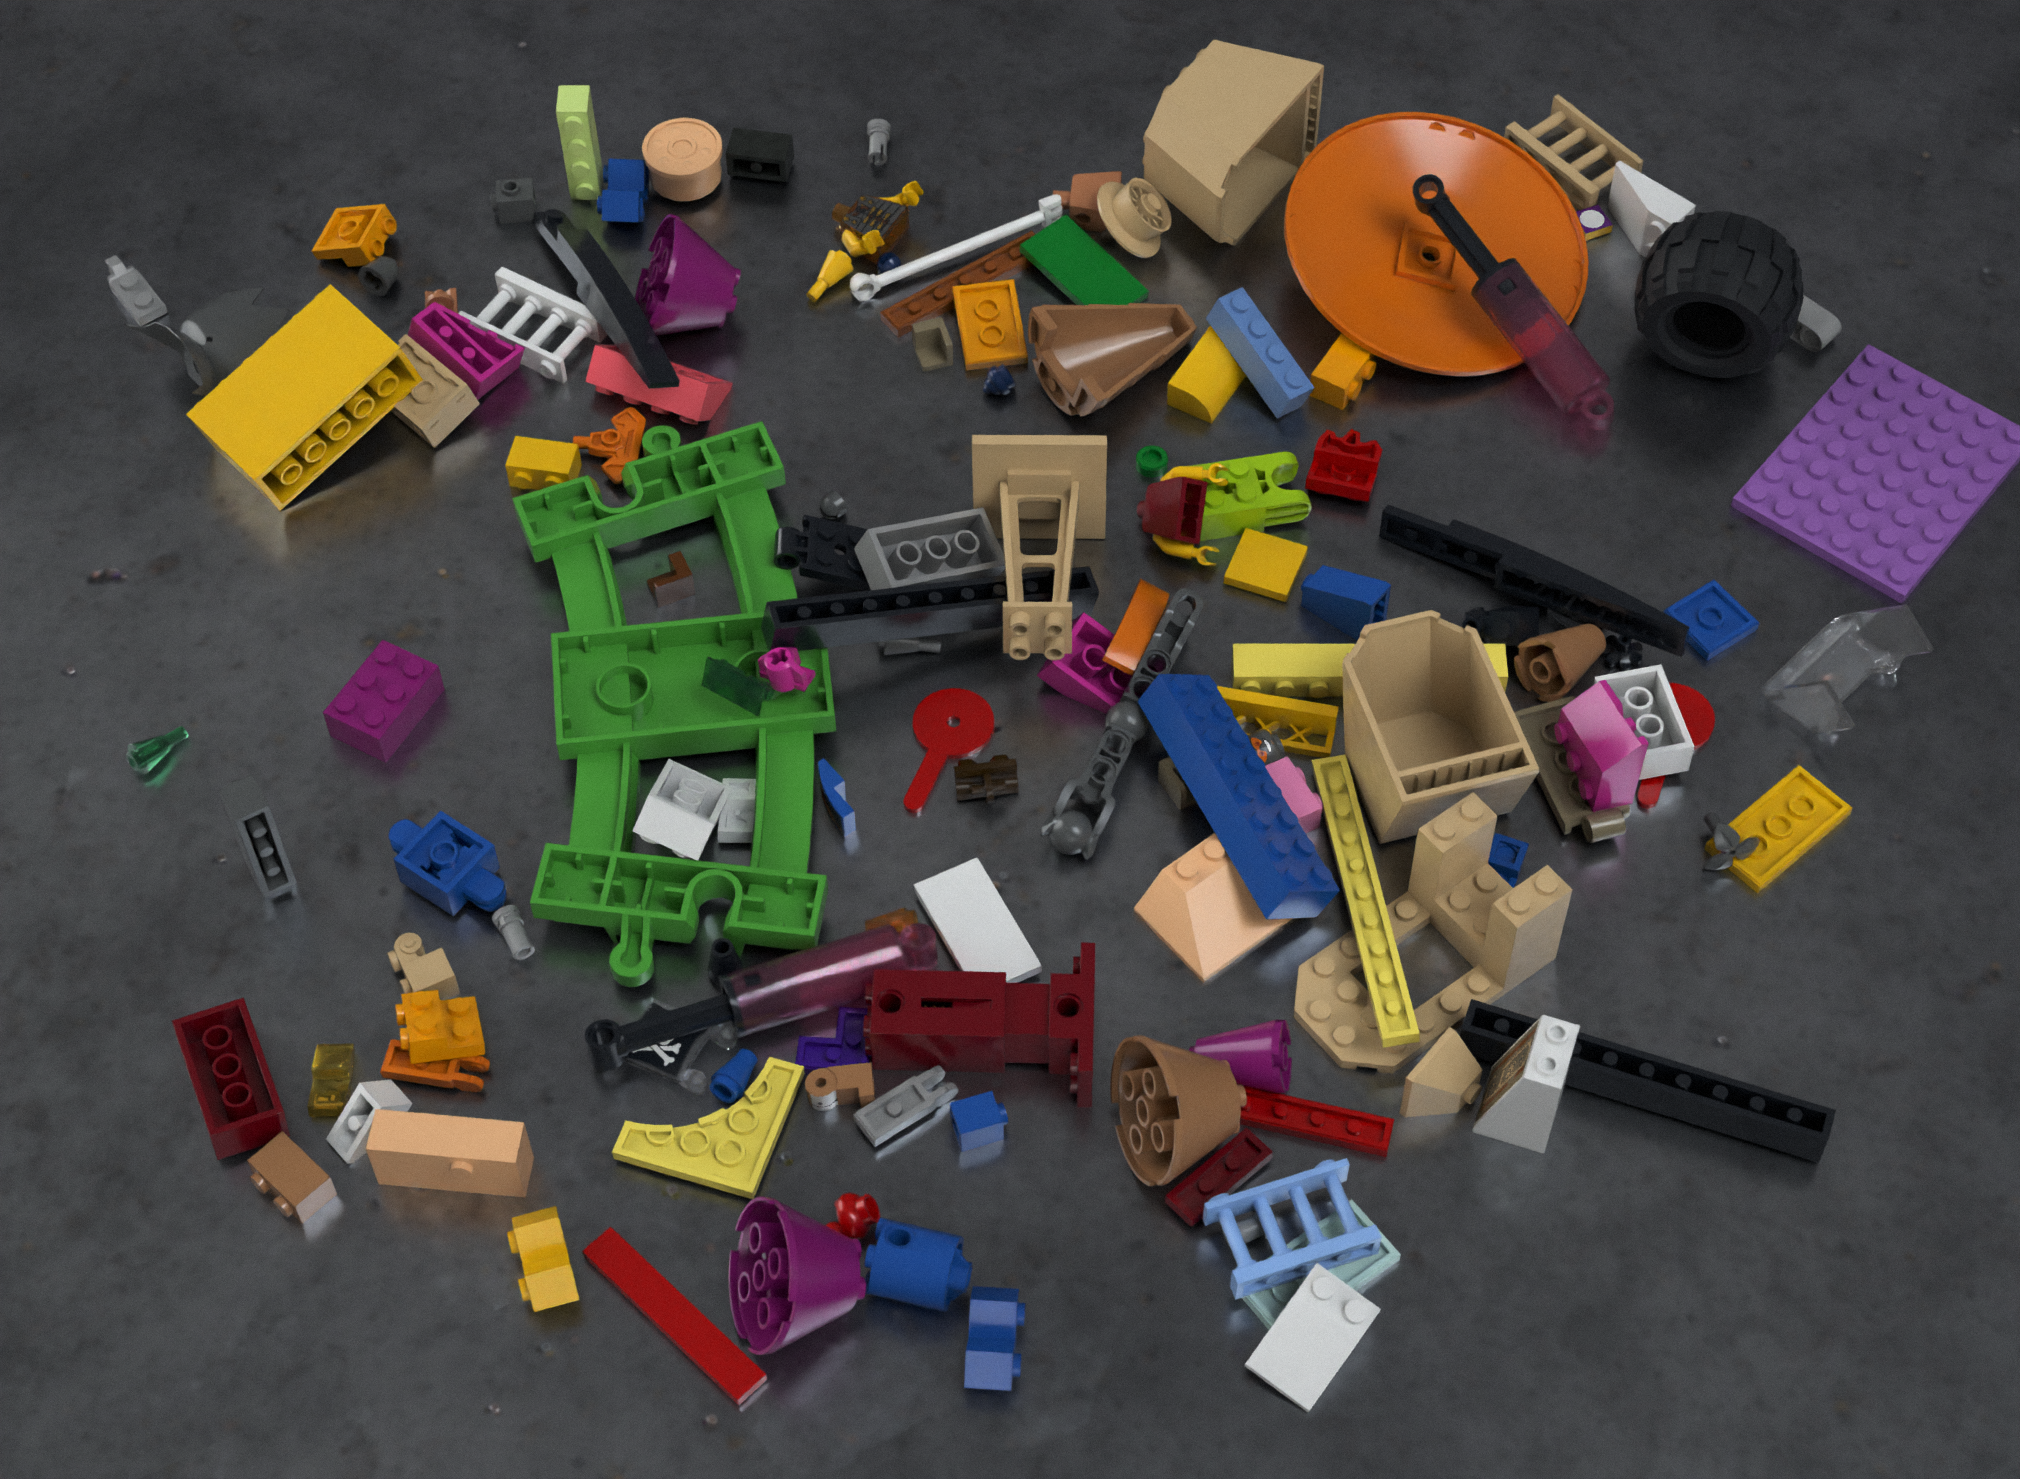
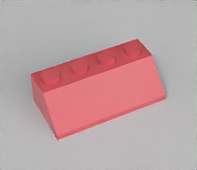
M615 344L594 346L585 380L587 383L596 385L595 390L597 392L607 395H613L614 392L624 395L623 400L636 405H641L642 402L652 405L651 410L665 415H670V412L680 415L679 420L693 425H698L699 421L712 419L733 384L732 382L670 361L680 381L679 387L649 389Z

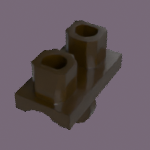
M1006 754L995 755L990 759V762L976 764V761L972 759L959 760L958 766H954L957 801L985 797L987 804L994 803V796L1019 792L1016 758L1009 759Z

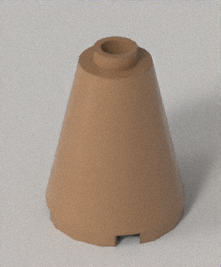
M1587 623L1528 638L1517 647L1520 649L1518 655L1514 657L1516 674L1528 692L1534 690L1540 695L1537 699L1545 702L1559 700L1573 688L1606 648L1605 636L1597 626Z

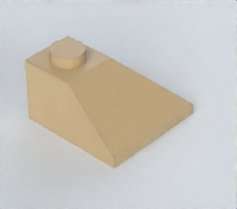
M1449 1027L1406 1077L1400 1107V1114L1404 1117L1458 1113L1466 1102L1471 1105L1479 1096L1482 1090V1086L1479 1084L1482 1068L1453 1028Z

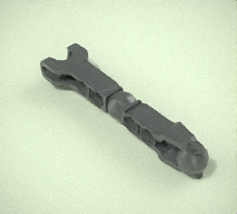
M1182 588L1174 594L1167 609L1161 616L1120 701L1107 711L1105 717L1106 729L1080 778L1073 777L1068 780L1049 817L1040 828V837L1049 835L1052 845L1059 852L1068 855L1082 852L1085 860L1094 854L1099 836L1116 805L1115 799L1111 796L1114 783L1131 751L1132 745L1144 736L1148 726V719L1137 702L1139 697L1134 692L1143 695L1159 674H1169L1203 608V599L1195 591ZM1188 601L1192 605V613L1187 616L1181 615L1176 608L1178 602ZM1148 666L1156 668L1158 672L1152 671ZM1107 746L1114 747L1118 753L1111 752ZM1093 773L1100 774L1105 781L1098 780ZM1081 797L1086 804H1094L1093 810L1098 813V818L1093 828L1090 820L1081 812L1073 810L1063 812L1069 799L1077 800Z

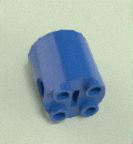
M880 1217L875 1232V1240H878L877 1245L870 1244L865 1257L864 1267L871 1268V1271H868L865 1277L866 1294L946 1312L951 1301L962 1293L967 1292L971 1279L973 1263L966 1261L963 1257V1237Z

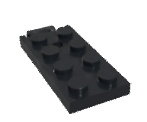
M804 515L802 519L803 532L793 527H782L776 531L773 562L777 567L789 570L799 566L800 576L865 591L871 590L854 550L867 529ZM834 549L842 551L844 555L837 554Z

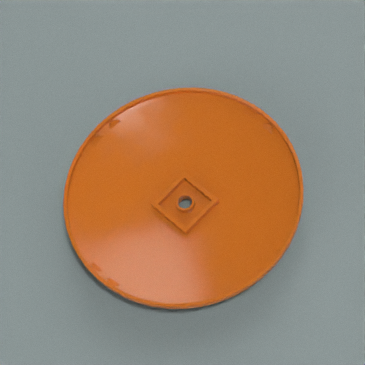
M1395 112L1361 119L1346 125L1319 143L1298 169L1289 189L1284 214L1285 242L1290 262L1303 290L1314 306L1342 334L1360 347L1397 365L1416 371L1446 376H1478L1514 368L1538 356L1559 339L1573 320L1585 294L1588 279L1587 244L1582 225L1569 198L1550 173L1526 151L1501 135L1475 123L1456 117L1424 112ZM1432 174L1442 180L1445 192L1450 197L1451 203L1499 263L1510 258H1515L1520 263L1521 274L1543 300L1542 305L1548 307L1544 317L1531 329L1519 336L1510 337V330H1504L1483 301H1476L1473 298L1471 290L1479 278L1433 219L1426 214H1422L1415 205L1413 185L1419 177ZM1427 191L1422 197L1431 199L1437 193L1435 191ZM1422 254H1432L1436 261H1428Z

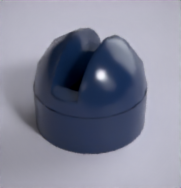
M886 252L879 256L877 274L879 275L901 266L899 257L892 252Z

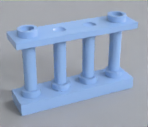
M1347 1158L1336 1162L1333 1159L1325 1160L1316 1165L1314 1169L1232 1195L1228 1193L1218 1194L1207 1203H1204L1203 1222L1205 1226L1220 1221L1238 1265L1235 1270H1232L1230 1288L1235 1300L1307 1277L1316 1263L1329 1270L1378 1254L1382 1237L1377 1225L1364 1228V1226L1358 1224L1341 1185L1342 1182L1347 1180L1350 1165ZM1323 1188L1327 1189L1345 1230L1343 1235L1331 1239L1323 1236L1305 1194ZM1291 1199L1309 1240V1244L1306 1247L1294 1251L1287 1247L1270 1205ZM1256 1211L1274 1254L1271 1258L1260 1262L1251 1259L1234 1218L1235 1216Z

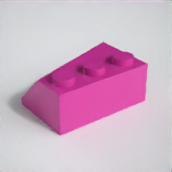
M1602 680L1561 709L1558 723L1554 727L1558 743L1563 744L1566 749L1568 767L1571 772L1576 773L1579 779L1580 795L1583 800H1588L1592 812L1633 803L1649 744L1644 736L1636 737L1634 730H1636L1635 722L1631 717L1623 718L1622 703L1607 681Z

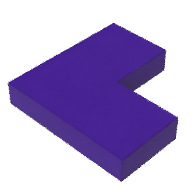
M839 1007L835 1038L799 1036L795 1064L804 1066V1075H808L813 1070L819 1068L870 1063L871 1056L865 1055V1038L863 1037L864 1015H867V1008Z

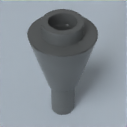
M924 637L878 642V648L884 649L883 655L911 653L918 650L939 653L941 647V640Z

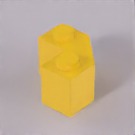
M553 1206L512 1217L513 1230L508 1231L507 1236L512 1254L520 1253L525 1277L518 1279L523 1302L531 1300L533 1311L537 1312L579 1300L557 1207Z

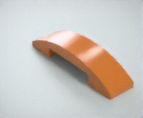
M1140 578L1102 661L1132 676L1153 636L1170 594Z

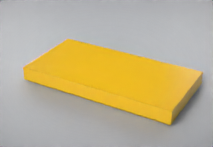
M1798 765L1728 824L1739 834L1740 840L1738 844L1749 837H1757L1760 842L1756 850L1746 859L1741 860L1734 856L1732 866L1727 869L1756 893H1759L1851 814L1852 807ZM1713 836L1706 842L1704 848L1712 856L1721 853L1715 847Z

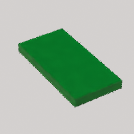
M1066 214L1020 244L1019 252L1076 305H1128L1129 303H1141L1148 298L1149 290Z

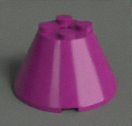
M668 214L659 225L648 251L654 253L649 268H642L635 300L656 336L714 327L722 328L726 319V313L732 314L737 303V296L733 295V290L739 282L741 270L734 268L681 218Z
M756 1197L745 1206L735 1228V1231H741L738 1250H730L728 1280L730 1306L734 1324L740 1339H748L751 1344L748 1348L751 1353L755 1355L772 1354L846 1315L853 1309L857 1300H863L866 1294V1282L864 1277L860 1276L859 1260L862 1249L859 1240L850 1239L772 1197Z

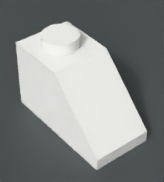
M391 1079L361 1082L358 1084L326 1140L347 1164L353 1163L367 1153L366 1145L375 1109L408 1112L413 1103Z

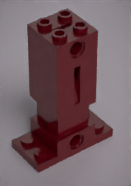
M1081 942V955L1073 956V974L1051 973L1050 984L1007 983L1006 972L874 969L873 983H866L865 1003L868 1006L867 1015H864L863 1022L865 1055L872 1056L873 1070L927 1071L935 1066H941L945 1072L1005 1073V1062L1049 1063V1074H1070V1093H1077V1107L1092 1108L1095 943Z

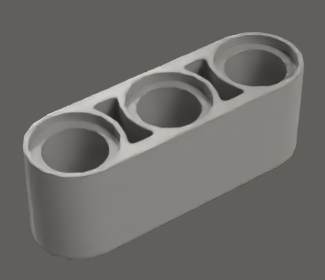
M1803 295V303L1797 325L1790 338L1807 350L1818 352L1840 334L1842 327L1835 315Z

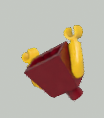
M1214 463L1208 469H1203V466H1176L1160 479V482L1149 484L1145 500L1140 501L1137 505V515L1143 520V531L1152 533L1153 541L1164 553L1188 560L1194 557L1197 558L1200 564L1206 566L1216 565V563L1208 562L1205 558L1208 550L1219 552L1216 547L1202 546L1195 548L1194 546L1195 544H1200L1208 483L1203 481V479H1209L1217 486L1227 485L1229 481L1226 479H1216L1217 472L1221 470L1229 471L1225 466L1220 463Z

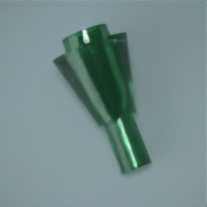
M180 726L164 736L160 735L128 744L126 759L132 769L135 771L140 770L142 773L147 774L171 750V747L188 738V733L183 726Z

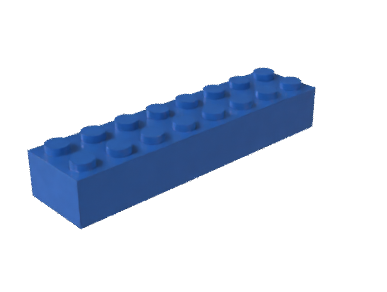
M1159 674L1137 702L1266 919L1317 917L1340 889L1332 878V873L1324 865L1315 850L1313 842L1307 837L1301 827L1297 816L1292 812L1282 796L1280 788L1275 784L1265 768V763L1259 758L1251 745L1248 735L1240 727L1233 715L1232 709L1226 704L1217 689L1215 681L1209 675Z

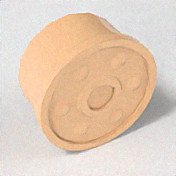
M675 118L658 124L644 138L642 144L643 159L648 167L653 189L662 197L674 201H694L713 192L721 181L722 140L718 131L710 124L694 118Z

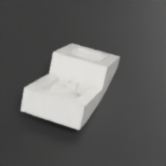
M723 778L722 783L732 787V790L719 817L718 842L752 843L756 779Z

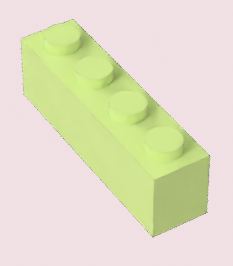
M559 85L556 116L571 200H597L598 196H602L603 167L590 85Z

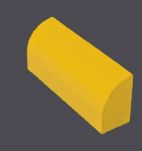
M1211 325L1168 382L1167 405L1212 424L1246 377V374Z

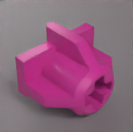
M777 647L758 659L760 677L769 679L771 687L779 692L791 691L794 688L805 692L816 676L814 670L799 666L801 660L795 647Z

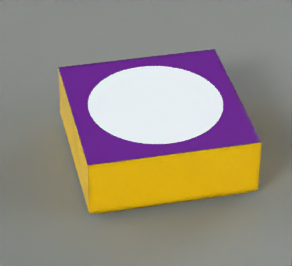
M1599 205L1576 212L1586 241L1612 232L1613 224Z

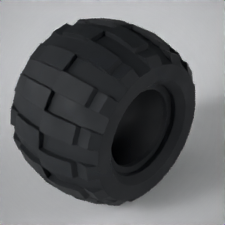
M1698 212L1685 216L1682 222L1672 223L1657 238L1648 251V255L1642 262L1636 282L1634 310L1637 328L1644 334L1643 341L1666 362L1697 375L1732 378L1743 374H1753L1763 369L1765 363L1773 361L1777 353L1781 352L1796 328L1803 303L1802 269L1799 265L1800 259L1796 250L1786 243L1787 239L1776 229L1752 217L1731 212Z

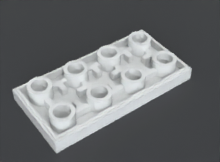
M977 857L914 884L915 894L960 971L1006 972L1007 983H1018L1042 972L1041 963Z

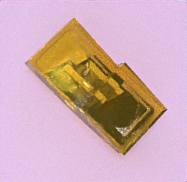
M354 1043L317 1044L311 1068L313 1084L307 1105L309 1117L341 1115L350 1099L354 1067Z

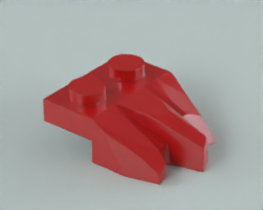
M1327 429L1319 437L1314 449L1313 461L1306 477L1305 489L1314 490L1320 494L1343 496L1354 501L1362 500L1369 502L1377 477L1382 448L1376 440H1370L1366 443L1360 442L1361 433L1350 429L1344 437H1337L1335 432Z

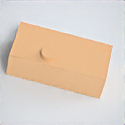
M375 1109L366 1145V1152L377 1182L383 1185L526 1198L534 1161L525 1123L515 1121Z

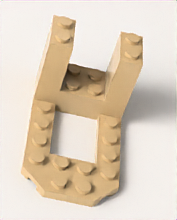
M1474 792L1418 829L1408 891L1386 906L1396 946L1431 923L1474 967L1414 1010L1420 1033V1042L1383 1048L1369 991L1354 977L1363 967L1353 929L1298 967L1293 1017L1340 1068L1356 1070L1357 1066L1377 1068V1072L1393 1074L1433 1046L1449 1027L1455 1030L1461 1026L1471 999L1490 1005L1556 958L1573 889L1548 865L1512 888L1488 864L1497 815Z

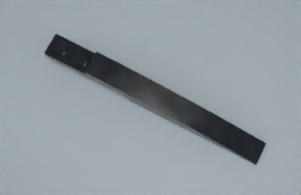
M548 209L546 212H534V226L577 280L576 294L649 389L679 387L680 381L643 311L612 262L587 229H576L563 211Z
M1389 504L1382 511L1380 538L1495 579L1494 588L1677 656L1682 657L1684 654L1689 626L1586 573L1520 544L1455 519L1447 526Z

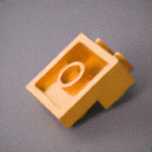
M385 204L336 208L311 252L317 260L342 258L348 267L365 266L378 256L383 255L385 250L384 243L390 235L396 232L397 221Z
M438 990L401 994L402 1003L395 1004L397 1026L404 1025L405 1027L399 1028L401 1050H409L411 1064L485 1055V1043L475 996L440 1000Z

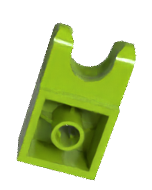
M1278 452L1193 465L1203 466V469H1208L1212 464L1220 463L1229 469V471L1221 470L1216 474V479L1223 478L1229 481L1225 486H1217L1211 480L1203 479V481L1208 483L1200 541L1243 535L1245 528L1262 532L1264 527L1301 521L1311 511L1310 499L1304 491L1285 490L1278 487L1279 485L1291 482L1298 472L1297 458L1291 452Z

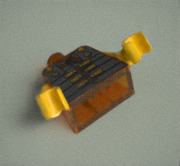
M917 181L909 182L903 187L901 193L893 197L877 198L862 195L852 207L841 203L836 204L832 211V220L840 223L841 241L852 257L864 256L877 264L879 256L890 252L909 229L908 206H916L919 203L918 196L924 193Z

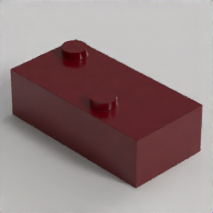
M244 997L172 1020L178 1044L217 1160L265 1145L282 1131L287 1136H290L284 1110Z

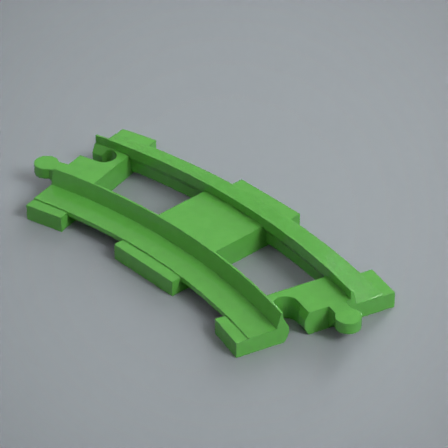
M763 421L681 446L680 434L670 426L660 425L648 429L642 438L644 458L626 463L621 472L627 494L633 500L624 507L612 508L604 505L597 482L589 475L512 498L517 519L535 563L549 558L553 560L565 605L569 631L551 633L556 745L560 760L577 759L575 799L569 845L545 844L530 906L533 918L604 927L614 943H618L620 935V943L613 948L609 963L614 979L619 984L627 987L640 986L652 977L654 973L652 955L654 940L688 944L692 942L696 937L699 924V907L713 898H724L733 903L726 916L723 938L729 939L732 942L739 957H741L745 944L793 950L816 951L828 895L827 875L807 873L814 800V734L836 732L828 648L798 651L801 660L799 666L814 670L816 674L805 692L795 688L787 692L776 691L771 687L769 679L760 677L758 659L768 653L761 629L766 603L797 599L791 569H781L773 562L775 533L779 526L766 490L785 485L786 481L784 466ZM712 516L724 549L741 614L627 625L622 598L608 549ZM756 748L755 810L749 866L634 853L637 833L633 832V828L637 822L639 810L640 760Z

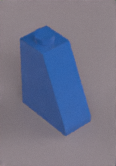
M1323 565L1314 575L1309 574L1304 579L1301 585V606L1357 641L1365 625L1387 619L1391 584L1379 579Z

